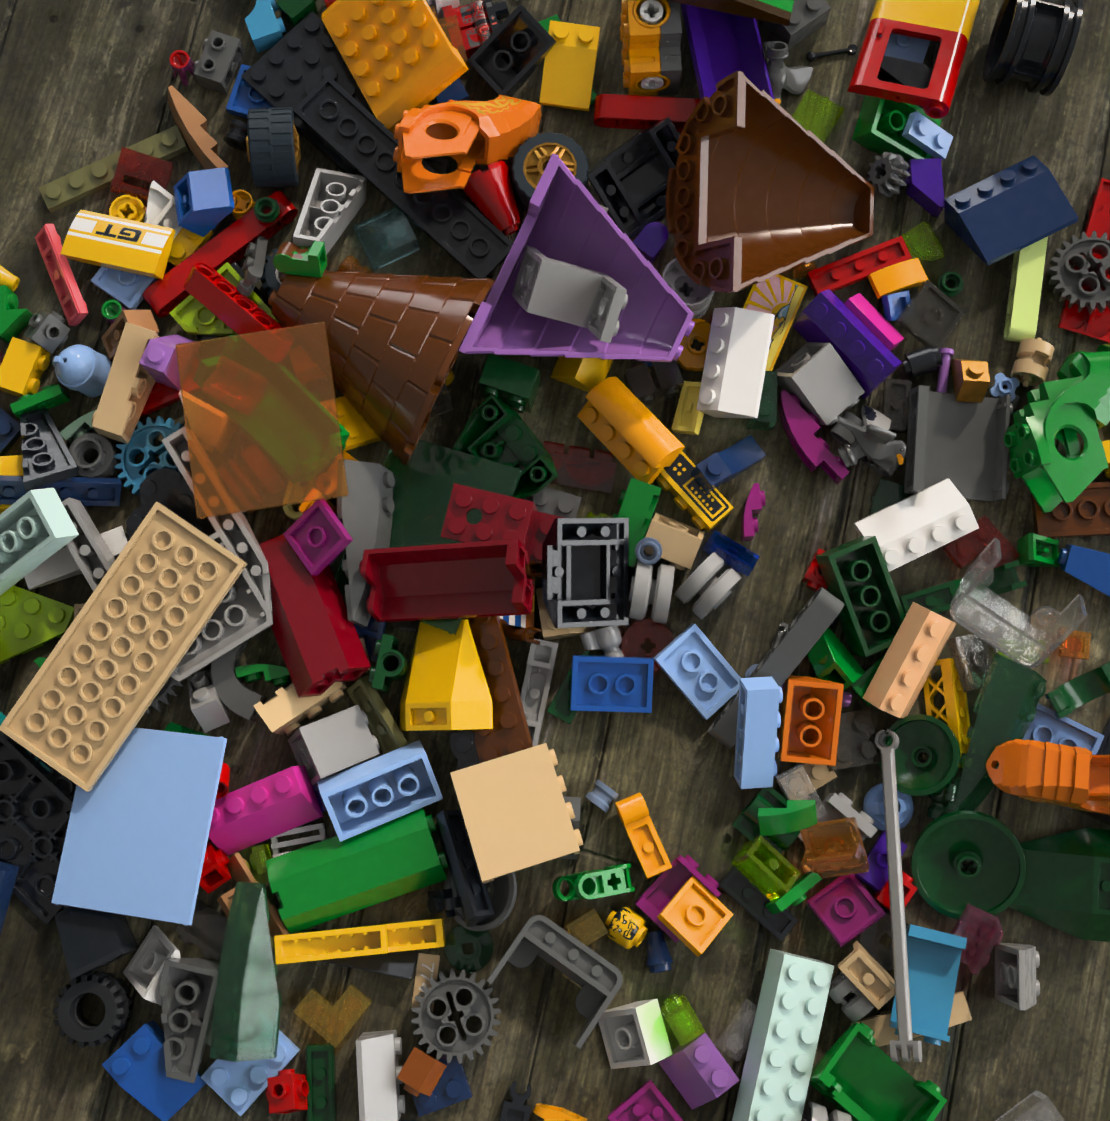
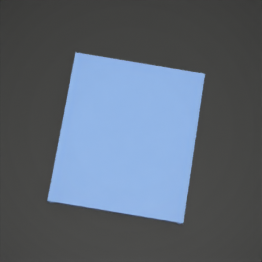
M135 727L91 791L86 792L76 785L51 903L179 923L184 926L192 925L227 739L222 736L212 737Z

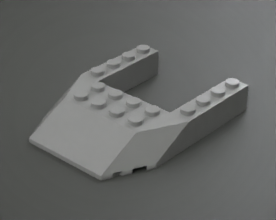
M185 426L161 441L216 530L209 537L248 564L170 677L178 682L183 681L273 625L269 564L247 519L226 488L224 481L195 433ZM69 497L62 501V504L79 535L66 544L94 592L114 563L115 558L81 501Z

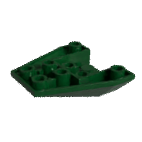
M491 394L472 412L434 483L448 501H450L454 483L525 499L542 491L558 477L550 453L520 415L502 400ZM472 510L474 519L482 516L481 511Z
M1080 828L1021 842L1020 845L1026 861V876L1021 892L1009 908L1079 939L1110 942V830Z

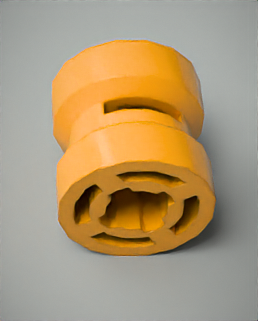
M240 189L232 192L234 200L232 214L236 220L255 206L250 193Z

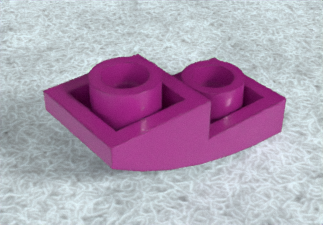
M759 483L753 484L743 507L741 542L752 541L755 533H758L757 517L752 515L759 514L762 506L766 504L764 490L760 491Z

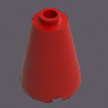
M498 161L487 165L488 169L483 171L479 169L473 172L463 191L483 216L507 237L519 230L517 226L521 224L508 166L505 161Z

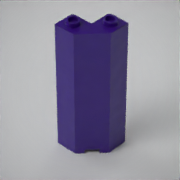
M681 3L700 98H710L717 90L716 84L736 71H741L760 91L764 90L774 99L756 19Z

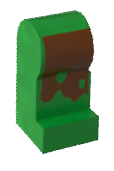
M314 241L310 247L284 242L280 245L273 259L274 267L285 274L321 278L328 264L325 243Z

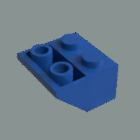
M226 167L188 172L174 186L178 226L202 237L207 235L212 229H215L218 223L231 214L234 209L230 171Z

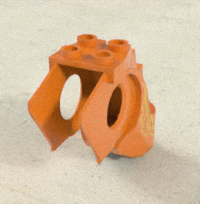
M499 95L496 99L488 101L449 100L446 103L424 105L422 109L412 108L410 111L404 110L402 121L396 124L394 130V139L398 140V146H396L393 155V161L397 162V172L402 173L403 191L413 194L457 188L464 189L475 163L487 165L498 162V160H508V157H514L517 149L525 140L538 134L541 120V105L527 100ZM449 156L456 160L458 166L451 173L435 174L423 167L422 160L429 157Z
M1015 739L996 746L986 762V769L993 784L1006 793L1032 802L1049 803L1110 815V755H1092V751L1082 747Z

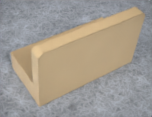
M856 941L853 943L854 950L838 964V968L879 1010L895 995V980Z

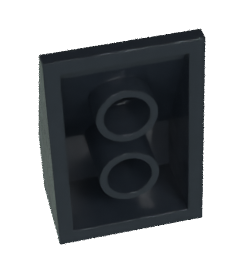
M520 3L467 61L499 95L512 97L528 80L556 44V41Z

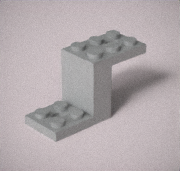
M527 245L511 295L526 312L588 328L600 341L611 343L612 337L616 336L618 332L619 314L626 307L628 300L627 289L609 275L547 258L537 248Z

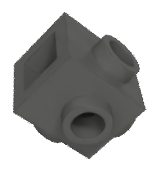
M41 310L40 313H36L31 317L28 323L30 326L23 335L52 354L57 347L62 346L68 338L67 333L70 331V328L63 324L66 320L54 311L48 313Z

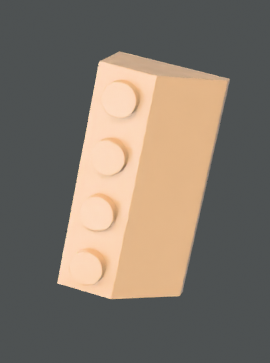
M913 602L868 686L863 699L878 709L898 718L908 716L956 623Z

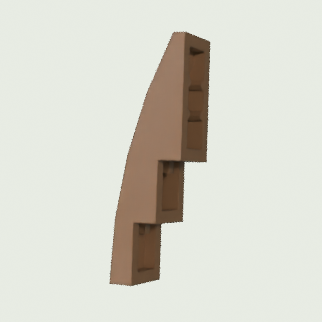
M172 85L169 86L168 104L177 127L193 154L206 170L228 168V165L217 156L218 143L207 133V119Z

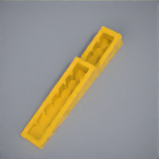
M444 918L274 936L276 965L446 946Z

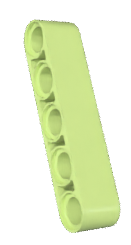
M1048 236L1014 253L1004 328V340L1020 343L1023 339L1035 338Z

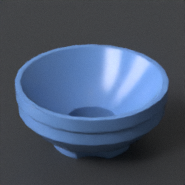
M883 783L873 786L867 792L863 801V811L875 821L872 825L880 831L885 830ZM897 790L899 827L902 829L911 820L914 807L911 796Z

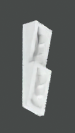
M122 526L100 534L115 560L128 543ZM65 547L53 554L24 578L28 589L32 590L82 573L70 551Z

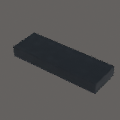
M736 864L719 882L720 888L779 941H782L799 921L787 909L772 915L765 905L774 898Z

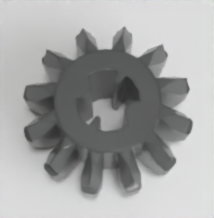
M884 152L882 156H875V163H868L871 169L865 175L869 178L867 182L874 187V194L891 197L892 194H900L901 186H907L904 181L905 178L911 176L907 172L910 165L904 161L901 155Z

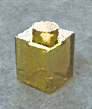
M594 906L566 923V928L568 929L566 932L586 946L609 933Z

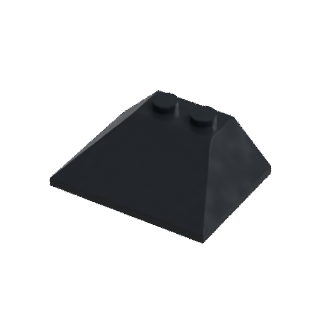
M669 117L637 133L598 161L587 174L588 180L604 206L608 208L613 221L623 234L626 233L629 239L642 231L649 223L656 221L666 213L668 174L670 168H676L679 152L675 147L680 137Z
M629 518L554 519L542 544V599L555 628L628 625Z

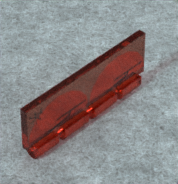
M544 441L543 446L550 453L558 477L550 484L612 494L617 463L612 462L613 454L611 452L596 449L594 459L589 458L591 448L570 445L567 455L564 454L565 444Z

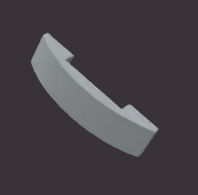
M535 638L534 640L540 641V644L535 645L531 643L520 696L533 747L538 745L559 644Z

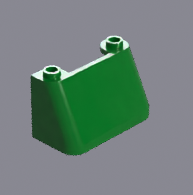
M862 1022L860 1024L853 1023L812 1068L809 1084L838 1110L849 1113L852 1121H934L947 1102V1099L940 1094L941 1089L930 1080H926V1082L917 1081L896 1062H892L891 1058L875 1045L874 1031Z

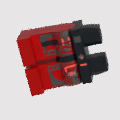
M479 0L457 8H452V5L442 7L451 45L458 50L463 60L469 59L500 26L497 20L505 19L509 16L506 1L492 3V0Z

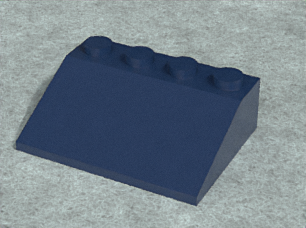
M1034 155L944 199V222L987 266L1078 222L1077 214L1051 171Z

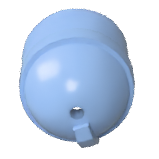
M77 344L64 349L58 356H54L52 360L57 379L68 389L79 391L89 397H97L103 393L112 366L111 360L105 355L96 352L88 346Z

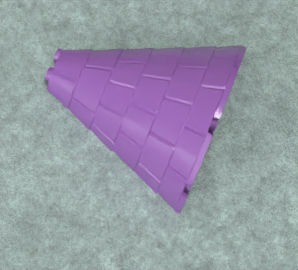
M552 153L530 199L528 213L486 302H481L460 346L459 352L464 354L636 359V361L671 362L672 360H678L684 348L680 343L683 336L689 337L695 325V322L691 321L694 314L675 291L668 286L650 261L644 258L626 233L623 234L581 181L573 176L559 158V155ZM526 245L537 248L547 258L605 273L627 289V304L624 310L620 311L618 318L619 329L616 336L612 337L611 343L600 341L588 328L528 313L511 296Z

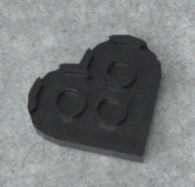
M170 468L157 469L145 478L140 485L142 505L135 509L126 521V531L130 540L153 505L159 502L204 534L209 535L214 532L207 515L181 472Z

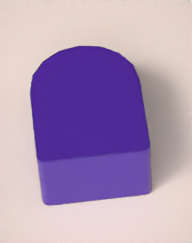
M659 222L649 223L636 237L633 244L647 261L649 260L650 263H653L667 245L668 230Z

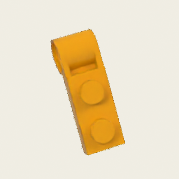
M636 793L615 802L617 813L646 879L672 869V865L652 823L649 810L641 793Z

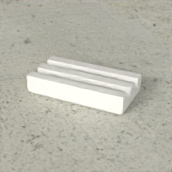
M324 823L294 828L272 837L271 849H273V858L289 853H280L279 848L326 840ZM318 829L320 835L278 842L277 838Z

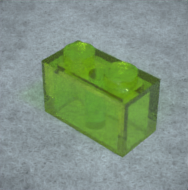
M761 835L745 843L731 862L770 901L788 893L801 874Z
M676 993L663 1001L664 1006L660 1009L680 1046L706 1032L684 994L678 996Z

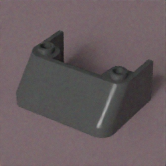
M535 915L523 926L486 981L492 984L507 961L518 968L529 966L537 955L582 987L576 996L575 1006L577 1011L588 1020L572 1043L581 1049L620 989L623 981L622 974L618 968L543 915Z

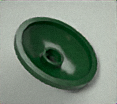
M915 714L901 718L889 727V730L895 732L899 737V745L895 750L898 791L910 796H929L941 791L953 780L960 764V747L955 734L948 725L933 716ZM889 736L886 739V746L892 744V737ZM879 749L878 759L882 772L881 749ZM928 754V760L922 763V755Z

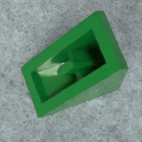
M1029 533L1017 540V560L1019 561V566L1060 567V564H1058L1059 540L1035 533Z

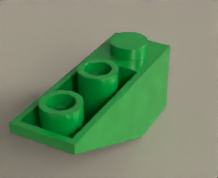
M829 627L807 653L817 677L844 684L843 691L865 673L863 668Z

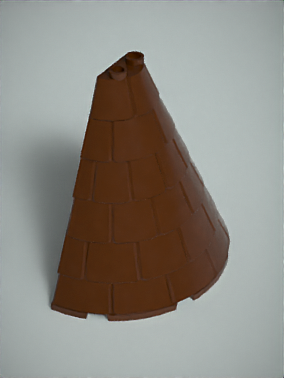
M736 71L716 84L717 90L710 98L703 97L688 118L675 149L678 150L679 156L676 168L669 169L666 188L667 229L669 233L674 234L676 241L673 251L682 269L695 283L707 286L711 291L735 293L752 284L761 283L777 274L784 273L798 265L807 264L819 257L872 237L874 187L852 169L832 149L830 150L810 130L806 131L764 90L760 91L743 72Z
M327 270L324 271L321 278L282 273L280 277L282 284L278 291L273 290L268 304L272 305L271 314L294 337L335 388L342 392L381 441L388 445L398 460L407 466L429 422L432 407L460 353V346L482 301L486 302L496 280L492 278L395 275L394 273L328 272Z

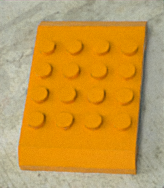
M336 0L322 13V21L376 119L392 133H394L396 124L401 123L404 110L410 111L412 108L422 109L424 105H427L468 70L458 50L449 42L426 0Z

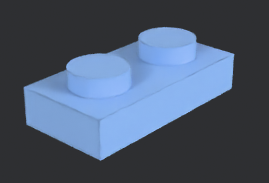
M918 111L910 113L902 134L903 137L934 158H941V160L946 159L953 139L951 134Z

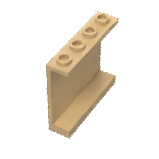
M547 743L450 773L483 884L494 881V878L572 853L574 855L579 854V846L584 845L579 829H573L570 820L575 818L573 808L570 802L565 803L562 792L567 791L562 775H556L554 766L558 765L554 749L548 750Z

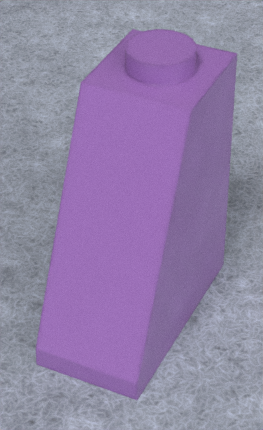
M178 334L153 338L149 340L139 364L156 382L180 391L201 344Z

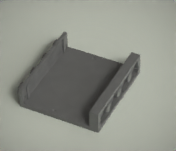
M918 385L911 389L909 396L904 494H917L948 478L966 500L986 502L1004 500L1009 491V483L1006 478L1007 470L1010 466V456L1008 455V448L1005 446L1003 438L1013 413V405L1010 403L1011 395L1007 394L1000 398L984 397L982 403L956 401L955 394L929 391V386Z

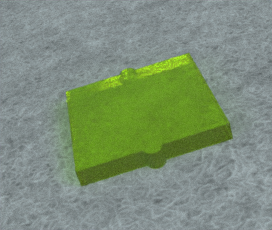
M808 89L792 117L806 131L810 130L824 143L843 113L844 108L830 101L829 97H823Z

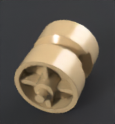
M1039 337L1037 339L1027 338L1021 340L1016 355L1018 359L1014 362L1010 375L1011 378L1016 377L1024 387H1028V385L1039 386L1045 382L1049 370L1046 365L1051 363L1055 350L1054 346Z

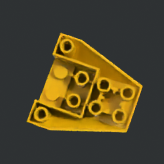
M468 620L420 622L400 700V730L493 729L492 698Z

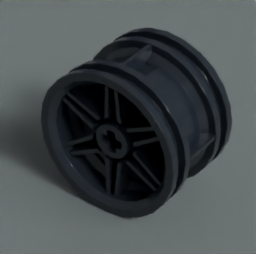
M1004 0L988 43L983 67V80L987 83H992L995 80L996 84L1000 86L1006 85L1010 78L1027 82L1029 93L1035 94L1040 92L1042 96H1050L1060 83L1072 56L1082 20L1083 0Z

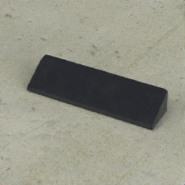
M312 928L311 932L323 930ZM419 950L317 961L412 979Z

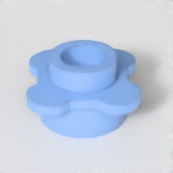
M1003 373L996 374L994 376L995 383L990 389V394L996 398L1008 394L1011 395V401H1013L1016 397L1014 394L1015 390L1020 385L1019 380L1016 377H1006Z

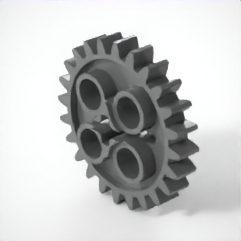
M1093 231L1091 237L1088 238L1086 233L1082 232L1079 240L1072 235L1069 243L1063 241L1061 249H1056L1055 257H1052L1049 263L1052 267H1050L1048 275L1053 276L1049 281V285H1056L1053 294L1062 293L1059 299L1060 302L1066 299L1069 300L1068 308L1076 304L1078 305V312H1081L1083 307H1087L1088 313L1092 314L1094 308L1097 307L1098 311L1103 313L1106 306L1110 309V280L1105 276L1107 274L1110 275V241L1107 240V233H1104L1101 238H1097L1096 231ZM1092 254H1100L1103 259H1097ZM1069 265H1076L1079 270H1073ZM1082 286L1090 287L1092 292L1083 290Z
M452 969L449 978H446L444 973L440 972L439 982L430 978L429 981L432 987L430 989L425 986L421 987L425 993L424 997L415 996V999L421 1004L420 1007H413L411 1009L413 1012L418 1013V1017L412 1019L411 1023L419 1024L420 1028L416 1029L413 1033L414 1035H423L418 1044H429L427 1054L434 1049L437 1050L436 1060H439L443 1054H446L447 1063L451 1062L453 1056H457L460 1064L463 1061V1055L466 1054L472 1061L474 1059L473 1051L476 1050L482 1055L484 1052L481 1045H492L488 1036L498 1035L492 1027L493 1025L501 1024V1021L494 1018V1015L500 1013L501 1009L493 1008V1004L499 998L490 999L489 995L493 991V987L485 990L483 988L486 982L485 979H482L479 983L475 982L476 973H473L468 979L466 978L465 970H462L460 976L456 977L455 971ZM461 989H468L472 993L470 1004L464 1006L458 1002L457 994ZM447 992H451L456 1010L458 1012L463 1011L464 1013L460 1021L467 1036L466 1040H462L457 1022L455 1020L450 1021L449 1019L453 1011L446 996ZM437 999L442 1000L446 1004V1011L442 1016H436L431 1011V1005ZM477 1016L481 1019L482 1028L480 1031L471 1032L468 1030L466 1023L469 1017ZM444 1027H452L455 1030L456 1038L452 1043H446L442 1040L441 1031Z

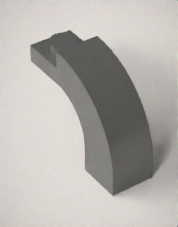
M249 639L211 663V677L222 702L234 713L255 722L259 714L253 706L260 701L264 705L267 698L249 689L241 679L237 678L235 667H239L240 659L250 641Z

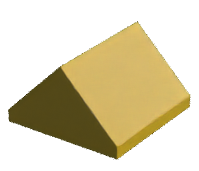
M559 357L551 378L589 393L598 383L606 379L614 359Z

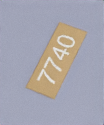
M418 953L411 1009L413 1007H420L421 1003L415 999V996L424 997L425 993L421 987L425 986L430 989L432 987L429 981L430 978L437 981L440 955ZM433 1001V1003H432V1005H431V1011H432V1012H433V1008H434V1001Z

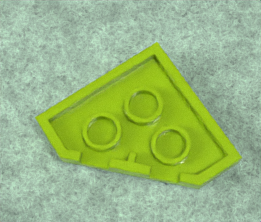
M228 262L217 270L220 275L236 288L242 280V277ZM254 291L251 293L250 296H247L251 301H253L257 306H259L263 311H265L269 316H271L276 322H278L277 319L271 314V310L268 308V306L259 298V296ZM191 294L170 312V315L188 334L215 336L237 334Z
M14 585L0 595V665L19 654H25L42 646L43 643L56 637H62L74 620V607Z

